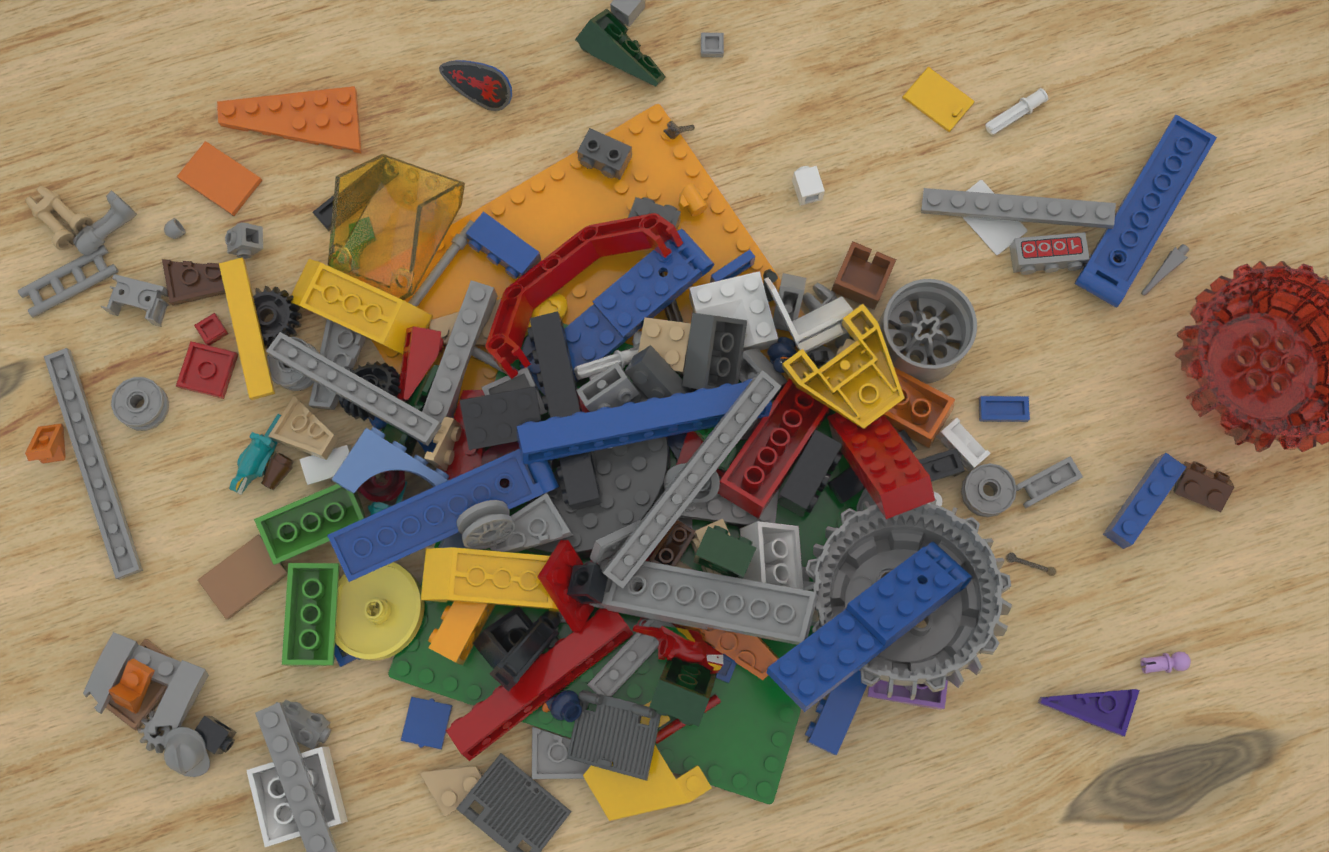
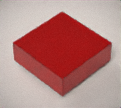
M215 313L194 325L205 344L209 346L229 334Z

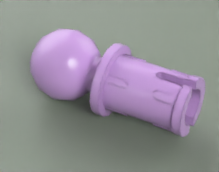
M1178 651L1172 654L1171 657L1168 653H1163L1162 656L1143 657L1140 663L1141 666H1145V668H1142L1144 674L1159 671L1171 673L1172 668L1177 671L1187 670L1190 667L1191 659L1185 652Z

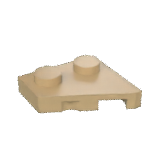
M445 416L441 423V428L433 439V443H437L433 453L427 451L424 459L434 467L447 471L448 465H451L454 459L453 448L455 442L461 436V424L454 418Z
M477 766L420 773L445 817L457 810L456 808L483 776Z

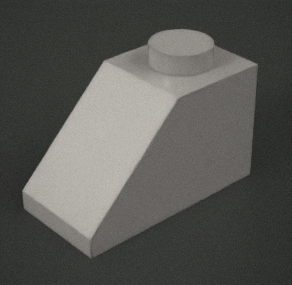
M783 273L778 294L791 321H794L799 316L806 278ZM776 305L773 316L775 328L789 331Z

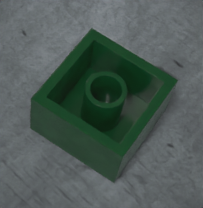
M714 525V528L708 526L693 562L724 576L743 579L756 551V547L752 546L753 542L742 536H738L737 539L729 536V531L720 526Z

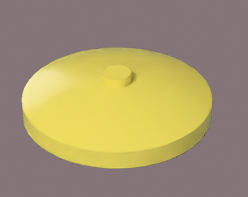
M392 562L348 582L345 574L339 579L335 643L344 652L359 659L376 661L392 657L409 645L416 636L424 615V601L421 600L422 589L412 573L397 563Z

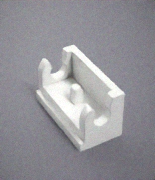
M958 418L937 435V438L948 450L956 448L962 465L969 472L991 454L960 424Z
M351 445L333 449L327 460L314 455L299 459L307 485L333 478L352 449Z

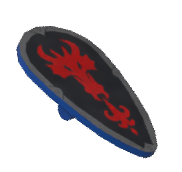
M453 60L440 65L439 71L443 78L455 90L487 110L499 111L510 104L512 99L511 84L506 75L496 67L466 60Z

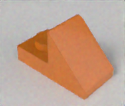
M62 423L37 428L25 452L28 461L39 460L44 464L65 460L64 427Z
M134 658L128 661L120 683L108 691L113 701L135 714L138 713L155 670Z

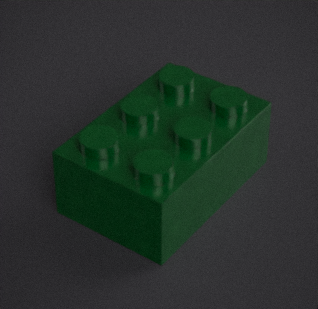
M675 657L672 660H667L649 708L654 709L660 715L675 717L685 725H696L699 727L710 699L717 673L711 674V670L698 663H687Z

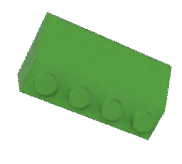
M335 484L254 519L272 563L276 565L329 542L328 534L364 519L365 514L357 491L352 494L340 485Z
M288 563L282 665L309 667L334 665L339 563Z

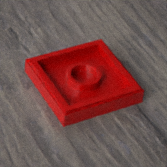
M190 341L176 387L224 399L239 354Z

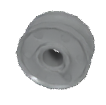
M290 337L319 354V352L312 345L306 343L304 340L296 337ZM267 356L274 383L292 391H301L310 387L315 382L275 358Z
M133 377L123 381L115 389L112 395L111 407L114 415L127 427L137 431H147L157 427L164 421L169 411V400L165 391L154 381L145 377ZM144 400L143 406L136 408L138 402Z
M989 463L978 466L966 476L962 482L961 495L964 504L971 512L982 517H992L999 515L1011 506L1015 500L1017 488L1015 480L1008 470L1000 465ZM984 485H989L993 488V496H988L984 493Z
M489 500L475 504L466 509L456 521L458 531L462 534L463 544L468 549L482 550L496 546L511 536L515 530V522L509 516V508L505 502L500 500Z

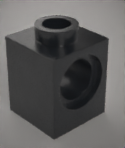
M586 562L585 565H574L567 595L581 604H602L608 577L602 573L598 564Z
M205 715L195 729L202 736L206 749L213 754L226 753L234 744L235 739L233 737L237 733L213 716Z

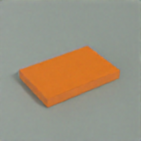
M206 141L177 175L180 181L232 216L236 215L262 182L259 176Z

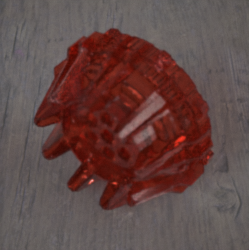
M1259 261L1253 267H1250L1248 264L1241 265L1233 270V279L1221 275L1210 284L1211 290L1206 288L1195 297L1196 304L1192 307L1190 315L1195 320L1196 325L1185 326L1177 332V337L1183 340V347L1175 353V357L1181 360V370L1186 372L1187 377L1196 379L1200 388L1187 395L1186 398L1190 399L1189 402L1199 417L1215 409L1221 416L1220 425L1225 428V434L1234 437L1236 445L1249 442L1254 444L1256 452L1260 453L1270 448L1273 441L1277 440L1284 450H1295L1298 448L1301 452H1305L1316 447V441L1321 445L1329 442V277L1327 275H1324L1322 278L1317 276L1318 274L1314 273L1313 266L1303 263L1297 269H1293L1285 261H1280L1275 266L1268 267L1263 261ZM1252 337L1258 341L1259 346L1254 344ZM1277 342L1282 344L1283 350L1278 347ZM1238 355L1244 359L1245 364L1239 361ZM1263 360L1268 362L1269 368L1263 364ZM1287 363L1293 367L1294 372L1289 370ZM1249 378L1254 380L1255 386L1250 384ZM1273 382H1276L1279 385L1280 390H1277L1274 387Z

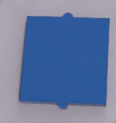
M411 697L401 741L418 744L420 748L428 746L442 749L452 705L435 702L432 698L425 700Z

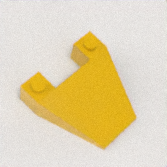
M862 304L842 320L843 327L855 341L852 345L819 369L802 348L782 363V369L798 389L864 429L904 399V395L879 323L865 305Z
M650 701L649 703L645 704L644 706L649 707L651 701ZM661 715L659 727L671 720L669 716ZM641 716L640 723L649 725L650 718ZM656 745L654 746L647 781L592 765L583 775L609 821L690 803L712 789L698 765L675 779Z

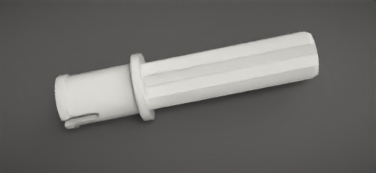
M1040 88L1030 96L1022 97L1019 103L987 122L985 125L987 132L994 135L1025 114H1031L1033 109L1048 101V95L1045 90Z
M635 346L624 351L616 350L613 355L579 365L574 368L575 376L579 380L605 371L617 362L623 369L625 365L630 363L633 356L638 353L639 348Z

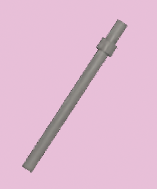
M469 220L460 234L455 235L451 241L452 245L408 303L417 307L458 251L464 249L468 243L466 232L473 225V221Z

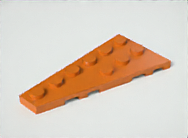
M355 86L217 101L218 123L221 127L247 132L251 130L261 132L263 135L282 136L284 139L315 145H329L335 149L342 150L344 148L362 154L357 90Z

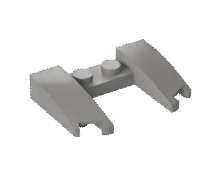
M113 632L83 692L85 697L91 694L98 702L94 708L98 713L102 714L112 698L108 692L109 689L120 683L127 662L134 658L155 670L151 680L167 686L147 732L155 735L157 734V727L172 726V729L181 727L209 676L206 669L184 660L180 662L140 646L136 641Z

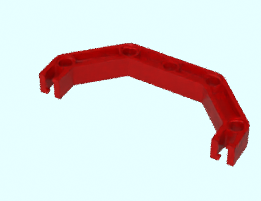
M651 213L593 224L581 229L508 286L503 292L485 346L496 364L511 379L517 376L518 371L516 369L513 370L510 366L515 360H520L525 368L531 365L521 347L530 318L536 307L600 257L652 248L666 258L671 253V249L665 245L667 240L673 241L677 247L683 244L675 226L659 214Z

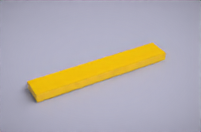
M238 258L219 263L249 398L254 400L275 394L245 260Z

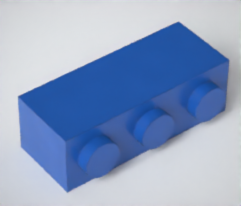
M482 212L466 232L469 241L468 245L477 252L483 251L487 254L486 257L496 266L500 264L505 267V272L514 279L520 278L541 261L539 251L485 212Z

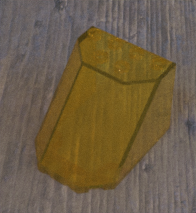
M381 154L337 175L335 178L328 266L402 300L412 296L462 206L465 183L385 154Z

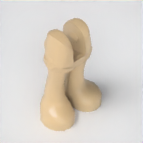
M39 186L37 191L43 197L39 203L30 196L25 199L32 211V215L35 218L41 219L54 232L52 243L58 250H66L75 246L73 243L75 235L52 215L53 212L56 211L76 234L87 225H92V219L85 213L74 214L61 201L57 193L50 191L44 186Z

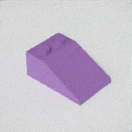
M880 680L872 687L869 686L867 697L942 710L945 709L948 680H946L944 690L932 692L925 684H917L914 700H910V691L901 685H893L892 697L887 698V681Z

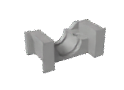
M114 274L112 279L117 282L116 287L110 286L113 291L107 307L101 306V308L109 314L119 316L122 306L131 305L146 311L145 319L152 325L162 327L161 323L169 305L160 298L161 295L168 297L167 289L164 286Z

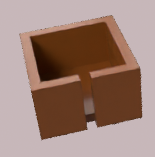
M852 241L831 291L875 310L897 259L877 251L872 263H870L868 258L872 249Z

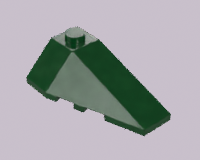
M608 9L590 19L575 39L583 51L655 87L666 78L651 57L640 52L639 47L641 45L637 40L632 41L628 37L626 26Z
M434 365L405 403L422 412L439 365ZM387 423L386 427L381 430L385 434L383 439L391 444L394 441L400 443L407 448L405 453L412 457L417 440Z

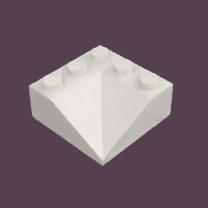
M760 271L689 289L693 313L747 320L743 351L754 348L764 350L777 343L778 336Z
M319 747L301 753L328 826L333 827L348 822L329 747ZM271 762L246 770L264 846L268 847L300 837L274 763Z

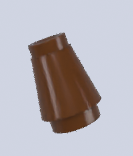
M276 452L274 457H270L261 484L274 490L293 469L292 464L294 461Z

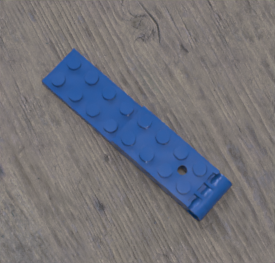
M1178 115L1172 118L1132 188L1116 211L1113 229L1106 228L1090 255V259L1076 279L1075 285L1115 308L1119 306L1214 144L1216 136Z
M684 229L677 231L683 241L681 246L677 247L673 241L667 240L665 245L671 249V253L666 258L655 250L650 252L593 300L591 307L564 328L573 371L579 365L609 356L643 327L644 317L654 318L713 268L714 262ZM662 272L668 273L665 277H661L660 274ZM532 356L528 359L531 363L528 368L537 387L546 395L545 389L540 387L537 373L541 372L540 365L535 364Z
M519 448L327 536L348 582L458 533L457 519L466 509L475 504L489 500H500L505 502L508 508L511 509L559 487L548 460L523 465ZM503 478L509 480V486L506 488L500 486V480Z
M931 542L851 600L844 611L767 668L766 673L805 712L950 598L962 591L971 582L973 577L935 542Z

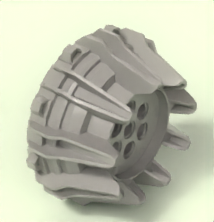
M936 499L930 504L922 505L889 519L884 517L876 504L870 506L868 501L863 502V511L856 512L850 508L841 513L842 525L839 528L829 526L826 528L825 537L828 540L825 545L815 544L813 546V555L817 559L808 560L806 574L815 583L803 588V590L813 591L818 595L812 622H817L812 628L813 633L844 611L851 600L931 542H935L973 577L971 582L962 591L958 592L923 619L927 624L926 627H913L859 669L861 671V683L872 687L880 680L887 681V698L892 697L893 685H901L909 690L910 700L915 699L917 684L927 685L932 692L944 690L946 680L950 681L957 688L961 687L964 679L960 671L969 669L975 675L979 674L982 665L977 655L979 653L993 655L999 645V641L995 636H1004L1008 627L999 621L1000 615H1008L1012 604L1001 598V594L1011 587L1010 575L1001 573L999 570L1004 563L1003 557L995 558L991 550L994 542L992 538L982 539L979 536L978 529L980 523L973 517L967 519L957 517L956 512L958 508L954 507L950 511L935 505Z

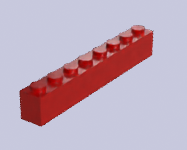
M600 608L584 624L581 631H574L566 638L558 640L552 649L547 653L541 654L510 691H507L502 685L497 687L490 697L475 704L468 714L453 721L451 727L445 731L461 755L471 761L632 636L631 629L618 612Z

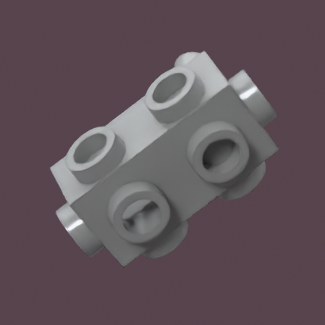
M285 700L282 703L297 742L310 749H315L320 742H326L331 729L328 728L330 722L322 714L312 713L304 709L298 702Z

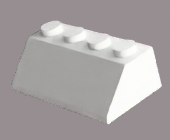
M757 521L740 528L741 536L753 542L752 546L756 547V551L743 579L803 590L799 526Z

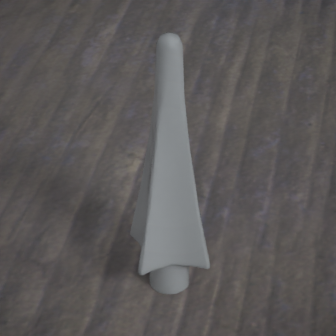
M1182 244L1178 249L1175 247L1173 251H1170L1155 276L1143 289L1142 295H1147L1157 283L1188 258L1185 256L1189 251L1186 245Z

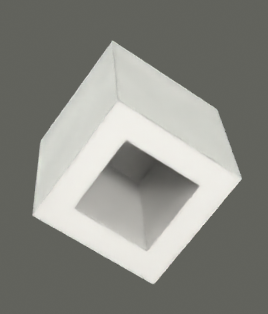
M817 166L798 168L793 174L792 182L800 206L822 200L825 190Z

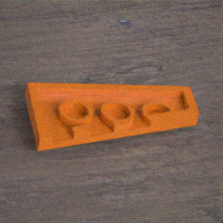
M678 624L687 630L698 631L702 635V639L715 647L714 649L727 655L761 680L768 676L766 673L767 668L779 659L760 637L709 627L705 630Z

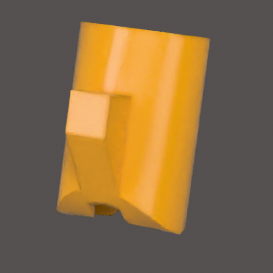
M688 183L679 195L678 206L681 210L687 208L692 217H695L708 208L705 202L708 199V195L706 192L696 189L692 183Z

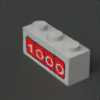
M1085 232L1015 238L1009 246L1013 273L1021 272L1022 275L1033 274L1040 270L1052 273L1064 268H1068L1069 271H1076L1082 269L1090 259Z

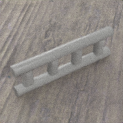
M101 245L92 254L83 255L18 290L19 295L22 298L29 295L34 304L33 307L28 309L31 317L34 318L118 273L119 270L115 264L107 267L102 257L109 253L105 245ZM94 261L99 272L86 278L81 267ZM72 272L77 284L64 289L59 279ZM51 284L56 295L43 301L38 290Z

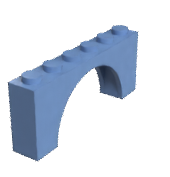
M372 427L371 430L364 429L331 479L353 494L366 480L385 471L399 470L410 472L422 477L433 487L448 481L449 475L438 468L433 471L426 466L428 462L416 454L414 457H411L405 453L406 447L396 441L392 444L383 439L385 437L384 433ZM460 532L441 540L438 546L439 548L454 547L468 549L463 544Z

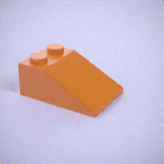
M894 367L904 399L884 415L895 428L900 431L904 429L911 439L930 448L952 412L955 399Z

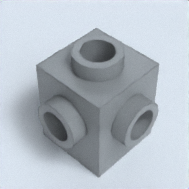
M241 222L229 229L225 236L227 253L237 255L238 258L248 259L263 250V227Z

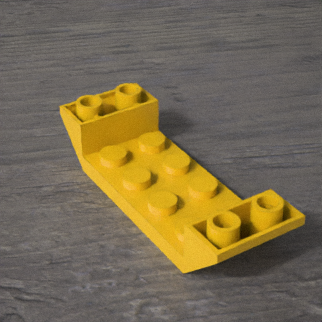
M308 259L291 294L293 296L291 303L374 340L402 355L406 329L412 326L427 329L433 318V315L400 298L312 259Z
M454 547L426 548L421 600L447 602L448 600L549 609V611L560 612L537 577L550 556Z

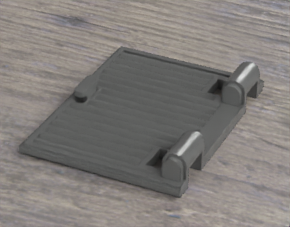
M582 690L579 693L582 712L579 718L575 720L567 759L647 781L661 715L656 713L654 709L642 704ZM589 703L597 705L596 712L587 710ZM641 716L650 718L649 725L640 723Z
M500 753L456 808L507 852H524L518 847L522 840L532 847L529 852H541L572 812L502 753ZM474 800L484 807L480 814L470 807Z

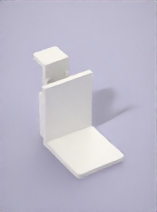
M769 277L764 279L799 350L803 348L807 353L847 333L842 325V320L853 309L842 296L791 321L775 286Z

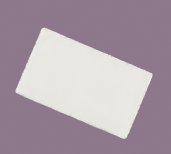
M980 180L967 190L968 192L994 194L983 180ZM963 217L996 255H999L1009 247L1015 238H1020L1028 231L1020 221Z

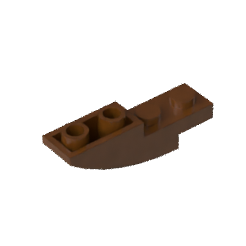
M676 520L659 543L649 562L676 567L694 538L695 530Z

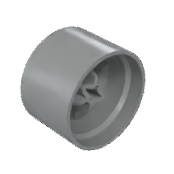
M920 279L901 287L891 297L878 321L893 366L926 384L939 381L948 376L968 353L977 333V318L969 299L955 286L937 279ZM910 301H917L918 311H916L915 313L911 307ZM945 310L950 316L941 321L942 317H940V314ZM923 312H930L933 317L930 319H926L925 313ZM899 317H907L910 323L903 324ZM888 323L894 325L897 330L888 329ZM928 328L930 329L929 333H925L921 337H919L922 330ZM939 329H947L950 333V336H946L943 333V331H940ZM893 339H901L904 346H896ZM946 343H960L959 350L947 345ZM904 350L907 352L906 356L902 354ZM933 350H940L944 358H937ZM910 355L918 356L921 363L912 361ZM927 358L932 365H927Z

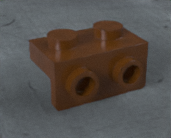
M1185 461L1183 465L1186 466V469L1173 490L1174 493L1222 512L1235 488L1230 480V476L1221 471H1216L1215 473L1206 470L1207 467L1201 463L1193 461L1191 464Z

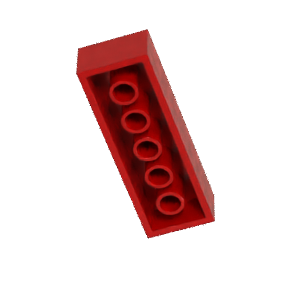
M789 379L773 402L769 416L762 418L721 478L717 494L759 519L831 408L798 389L792 380Z
M837 412L827 416L832 438L842 444L840 451L886 519L935 501L930 475L884 414L864 429Z

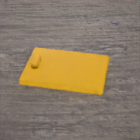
M930 67L926 68L902 96L904 100L948 132L955 127L975 102Z

